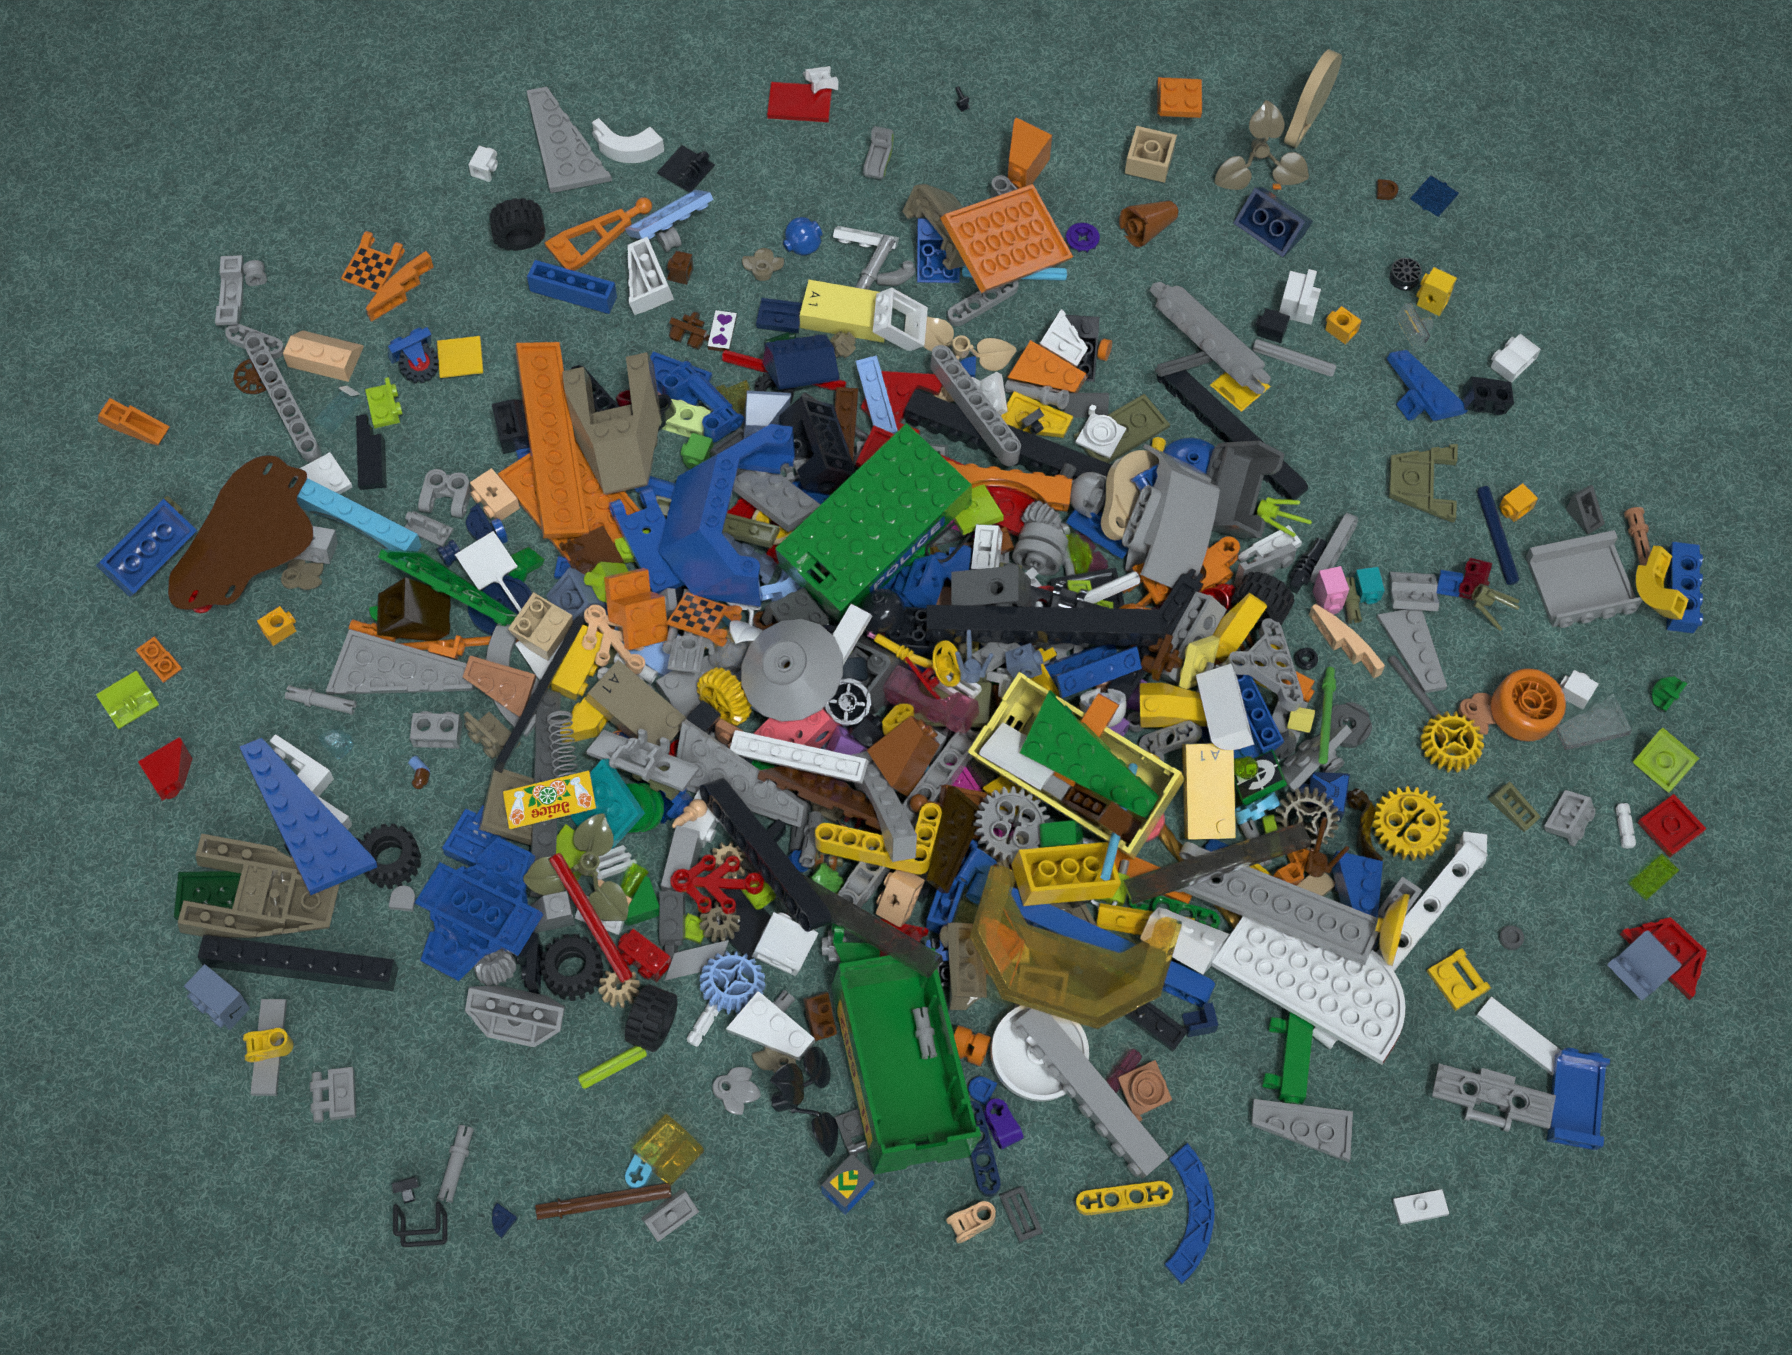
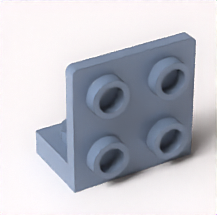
M1646 930L1619 956L1607 964L1642 1001L1650 996L1682 966L1649 930Z

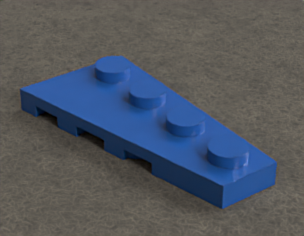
M1402 350L1389 354L1387 357L1388 362L1410 390L1415 389L1426 404L1424 409L1433 421L1467 413L1468 410H1465L1464 402L1407 350Z

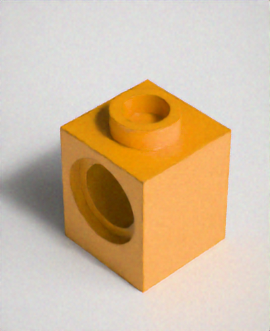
M1341 306L1336 312L1332 311L1328 315L1325 330L1346 344L1359 331L1362 320Z
M1522 483L1503 497L1499 507L1506 518H1510L1515 522L1534 508L1538 498Z
M281 606L257 620L261 631L273 646L296 632L293 625L296 623V620L289 611L285 613ZM283 623L280 627H275L277 624Z

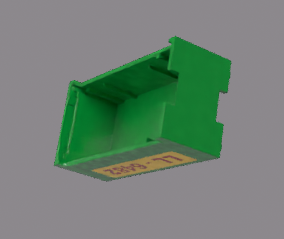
M935 948L840 963L831 986L874 1175L903 1170L907 1166L931 1161L940 1163L970 1157L981 1137L979 1126H976L935 961L937 958ZM922 1007L928 1008L931 1028H934L935 1032L933 1039L937 1056L934 1058L928 1056V1059H922L919 1038L915 1036L917 1028L913 1014L914 1009L920 1008L921 1012ZM929 1142V1144H923L918 1146L915 1145L919 1143Z

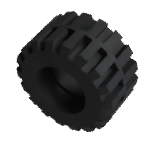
M526 198L505 200L503 203L497 204L489 214L494 243L498 244L500 248L513 251L525 250L534 247L535 244H539L545 237L546 230L542 209L533 200H526Z
M1249 572L1246 574L1231 598V604L1234 607L1248 593H1251L1267 605L1254 626L1260 627L1263 620L1268 618L1279 622L1282 626L1295 601L1293 593H1291L1290 588L1284 582L1274 576L1261 572Z
M392 823L390 827H387L386 824H381L379 829L376 826L372 828L371 834L367 832L364 835L365 841L360 840V844L372 855L377 863V868L364 873L366 878L373 885L376 883L382 889L384 884L388 889H393L394 884H397L399 887L403 886V881L411 882L410 876L414 875L416 877L418 874L416 867H421V853L413 834L410 831L407 832L403 826H400L398 829L397 825ZM394 847L402 850L401 856L394 863L385 865L377 862L379 854L387 848Z
M569 934L563 935L564 939L560 940L557 937L554 939L555 944L549 943L546 946L547 952L543 951L541 955L543 961H540L541 972L547 988L551 989L553 995L559 994L560 999L563 1000L566 999V996H569L570 1001H576L575 996L580 995L582 1000L586 998V992H589L591 995L595 992L593 987L596 986L598 988L600 986L599 980L604 975L603 962L599 949L597 950L593 941L589 942V938L584 936L580 939L579 934H574L570 938ZM576 957L586 962L583 971L576 976L568 977L558 972L561 963L566 959Z
M647 984L638 994L629 1013L625 1026V1041L653 1053L656 1052L665 1041L674 1021L678 1004L677 995Z

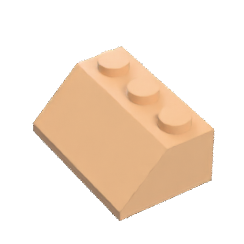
M300 331L290 336L283 356L288 367L349 382L364 346L307 331Z

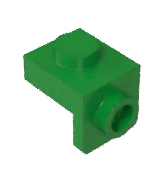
M527 547L511 555L518 567L507 574L525 582L527 574L540 568L545 559Z

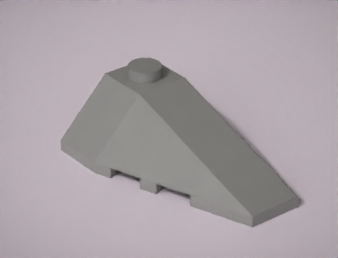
M735 644L719 650L713 655H707L703 657L700 673L673 670L656 680L658 693L687 718L702 702L698 698L700 695L697 693L699 678L705 672L715 667H722L725 671L729 670L732 675H735L742 668L744 656Z

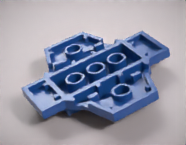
M497 837L476 858L477 863L469 868L462 866L455 870L440 862L415 901L416 905L430 912V919L434 921L435 930L429 933L421 961L459 981L485 955L502 949L518 956L544 915L541 911L528 905L525 891L527 885L523 881L524 875L534 863L536 856Z

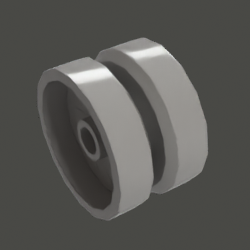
M1031 522L1022 526L1018 539L1019 542L1016 543L1012 555L1015 563L1022 565V568L1027 571L1034 567L1038 574L1049 576L1056 574L1060 569L1062 556L1065 554L1068 546L1066 535L1059 529L1045 523Z

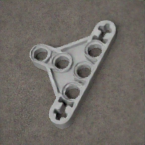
M1268 618L1263 620L1258 630L1260 640L1248 652L1235 651L1230 653L1226 665L1232 664L1235 674L1250 675L1275 692L1284 709L1296 711L1303 701L1301 687L1282 627L1279 622ZM1270 644L1279 646L1280 650L1272 648ZM1232 660L1241 662L1243 666L1234 664ZM1254 661H1260L1264 666H1258ZM1276 662H1282L1286 667H1280ZM1281 679L1290 681L1291 685L1283 683Z

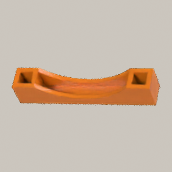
M947 461L972 484V488L983 484L985 487L1001 486L1012 488L1029 495L1036 501H1041L1043 504L1047 503L1048 506L1054 507V510L1068 511L1072 479H1068L1064 475L1052 477L1045 476L1041 472L1029 474L1023 473L1018 469L1005 471L995 466L982 468L976 464L958 465L953 461Z

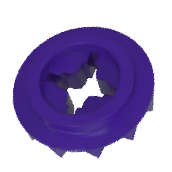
M1088 223L1074 224L1066 233V242L1069 243L1071 249L1075 248L1078 252L1086 251L1088 253L1090 249L1096 248L1100 240L1098 230ZM1087 235L1086 241H1079V236L1084 237Z

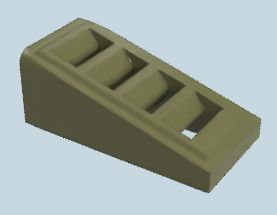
M1510 781L1488 798L1496 808L1523 832L1528 830L1541 817ZM1506 793L1509 797L1504 800L1502 796ZM1514 800L1516 804L1511 807L1509 803ZM1521 806L1523 810L1517 814L1515 811ZM1525 814H1530L1531 816L1525 822L1521 819Z

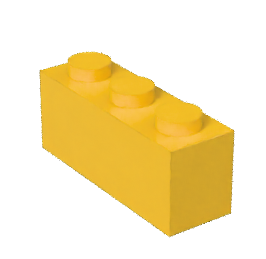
M582 625L551 685V690L560 692L561 695L574 701L577 700L579 695L584 696L589 686L586 683L589 676L594 677L599 667L595 662L597 652L600 651L603 634L596 631L597 643L595 648L591 650L585 649L582 646V640L587 634L588 629L585 625Z

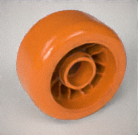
M1520 669L1512 672L1499 684L1491 699V712L1498 727L1508 736L1520 741H1536L1546 737L1561 722L1566 710L1565 695L1560 685L1550 675L1537 669Z

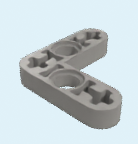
M1184 721L1144 735L1139 742V747L1153 753L1164 762L1165 753L1182 748V744L1198 742L1202 735V729L1192 721ZM1170 734H1174L1173 742L1167 744V737Z

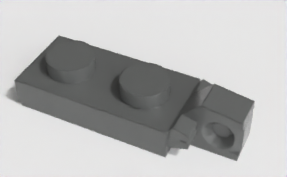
M660 891L659 940L661 946H665V953L673 958L674 953L678 952V946L683 945V940H685V892Z

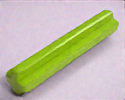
M634 1046L579 1075L578 1081L581 1087L586 1089L646 1057L647 1052L641 1047Z

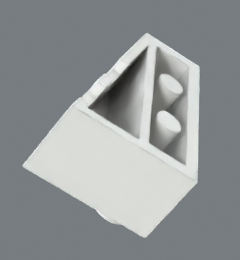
M648 237L629 244V304L634 315L674 300Z
M1158 907L1151 914L1140 939L1199 973L1204 974L1211 967L1212 961L1230 934Z
M759 991L726 1028L728 1033L760 1044L799 1061L815 1043L814 1037Z

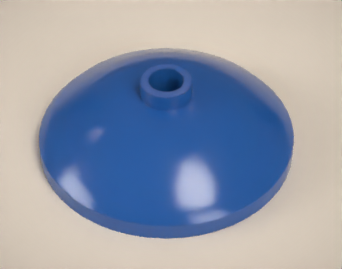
M1183 438L1172 442L1163 452L1196 467L1206 474L1215 446L1202 439Z

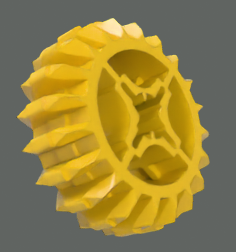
M715 667L705 672L699 678L697 693L700 696L698 698L701 701H706L721 714V719L734 726H738L747 720L752 712V705L748 702L741 682L737 680L736 675H732L729 670L725 671L722 667Z
M1446 711L1443 717L1438 713L1434 719H1429L1428 725L1424 726L1422 730L1423 734L1420 737V741L1423 742L1421 749L1426 750L1424 757H1432L1430 765L1438 762V770L1444 765L1446 766L1447 773L1451 771L1452 767L1458 773L1461 767L1467 770L1470 764H1476L1477 758H1480L1482 755L1481 750L1484 748V743L1481 741L1484 737L1483 734H1478L1480 726L1473 727L1474 719L1468 722L1466 714L1460 718L1457 711L1452 716ZM1434 734L1438 736V740L1442 744L1440 749L1435 742ZM1464 735L1469 741L1470 750L1466 747L1467 744L1463 741Z

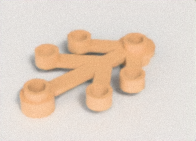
M591 605L584 612V619L589 625L587 634L582 640V646L588 650L595 648L597 643L595 634L598 627L603 633L600 651L597 652L595 657L596 664L599 666H606L610 660L609 649L610 645H612L626 662L625 666L636 675L641 673L645 666V659L638 654H631L628 649H625L624 644L621 642H624L623 627L609 622L608 615H606V611L602 606ZM609 625L618 627L619 631L611 629ZM644 647L636 648L635 650L641 651Z

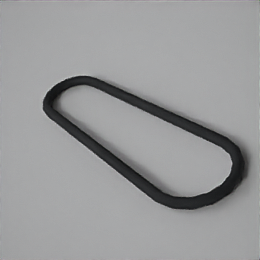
M955 522L950 524L925 547L926 556H930L928 552L929 547L956 525ZM975 531L970 532L969 535L959 544V546L949 555V557L945 559H937L939 563L947 562L948 560H950L960 550V548L970 539V537L975 533Z

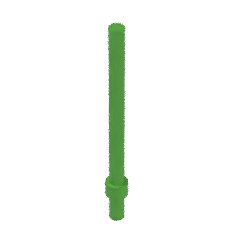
M1333 667L1326 668L1325 678L1322 681L1324 697L1318 758L1320 764L1328 762L1333 692L1336 690L1335 669Z

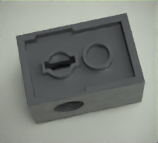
M1014 563L1004 564L1003 567L951 572V605L1031 607V579L1019 565Z

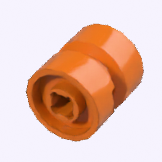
M958 1025L954 1038L959 1058L966 1057L967 1062L981 1067L991 1037L980 1032L973 1034L972 1029Z

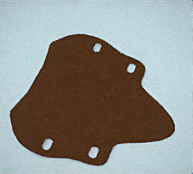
M269 455L256 457L236 470L220 490L212 510L192 544L171 571L168 585L170 602L175 607L186 610L205 605L232 604L240 597L248 581L254 575L284 564L304 552L311 544L313 538V526L310 519L297 503V496L307 480L306 471L288 466L279 457ZM269 463H272L270 471L264 475V469ZM298 476L295 485L289 488L288 485L292 478ZM235 585L236 587L232 595L226 598L225 595L229 588ZM198 590L199 592L195 600L189 602L188 600L192 593Z

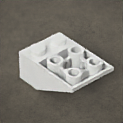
M774 912L762 932L752 957L796 976L818 932L814 930L806 932L799 923L792 921V918L787 914H777Z

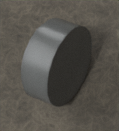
M1506 926L1499 934L1500 944L1508 950H1516L1523 944L1524 934L1516 926Z

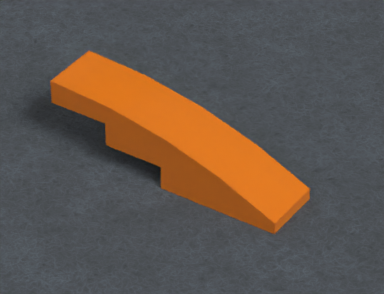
M427 251L408 262L376 293L366 307L371 322L407 301L405 293L420 284V275L434 268L431 256Z

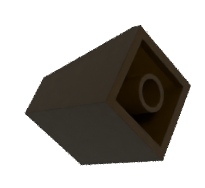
M403 578L378 594L377 635L424 641L440 640L449 634L451 627L450 595L435 591L431 586L415 580Z

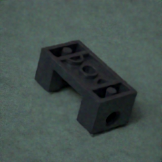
M801 396L779 415L783 426L793 427L794 436H804L805 439L810 441L811 449L814 453L813 457L797 469L803 488L832 495L856 472L834 406Z

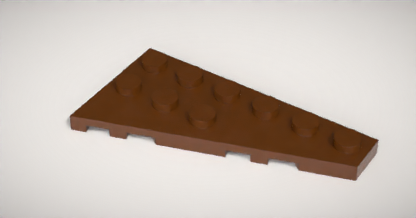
M785 766L759 770L757 779L761 781L773 780L777 782L776 787L780 789L797 790L798 796L831 810L834 806L844 810L843 815L850 818H864L867 825L881 830L870 799L864 793L851 789L843 781Z

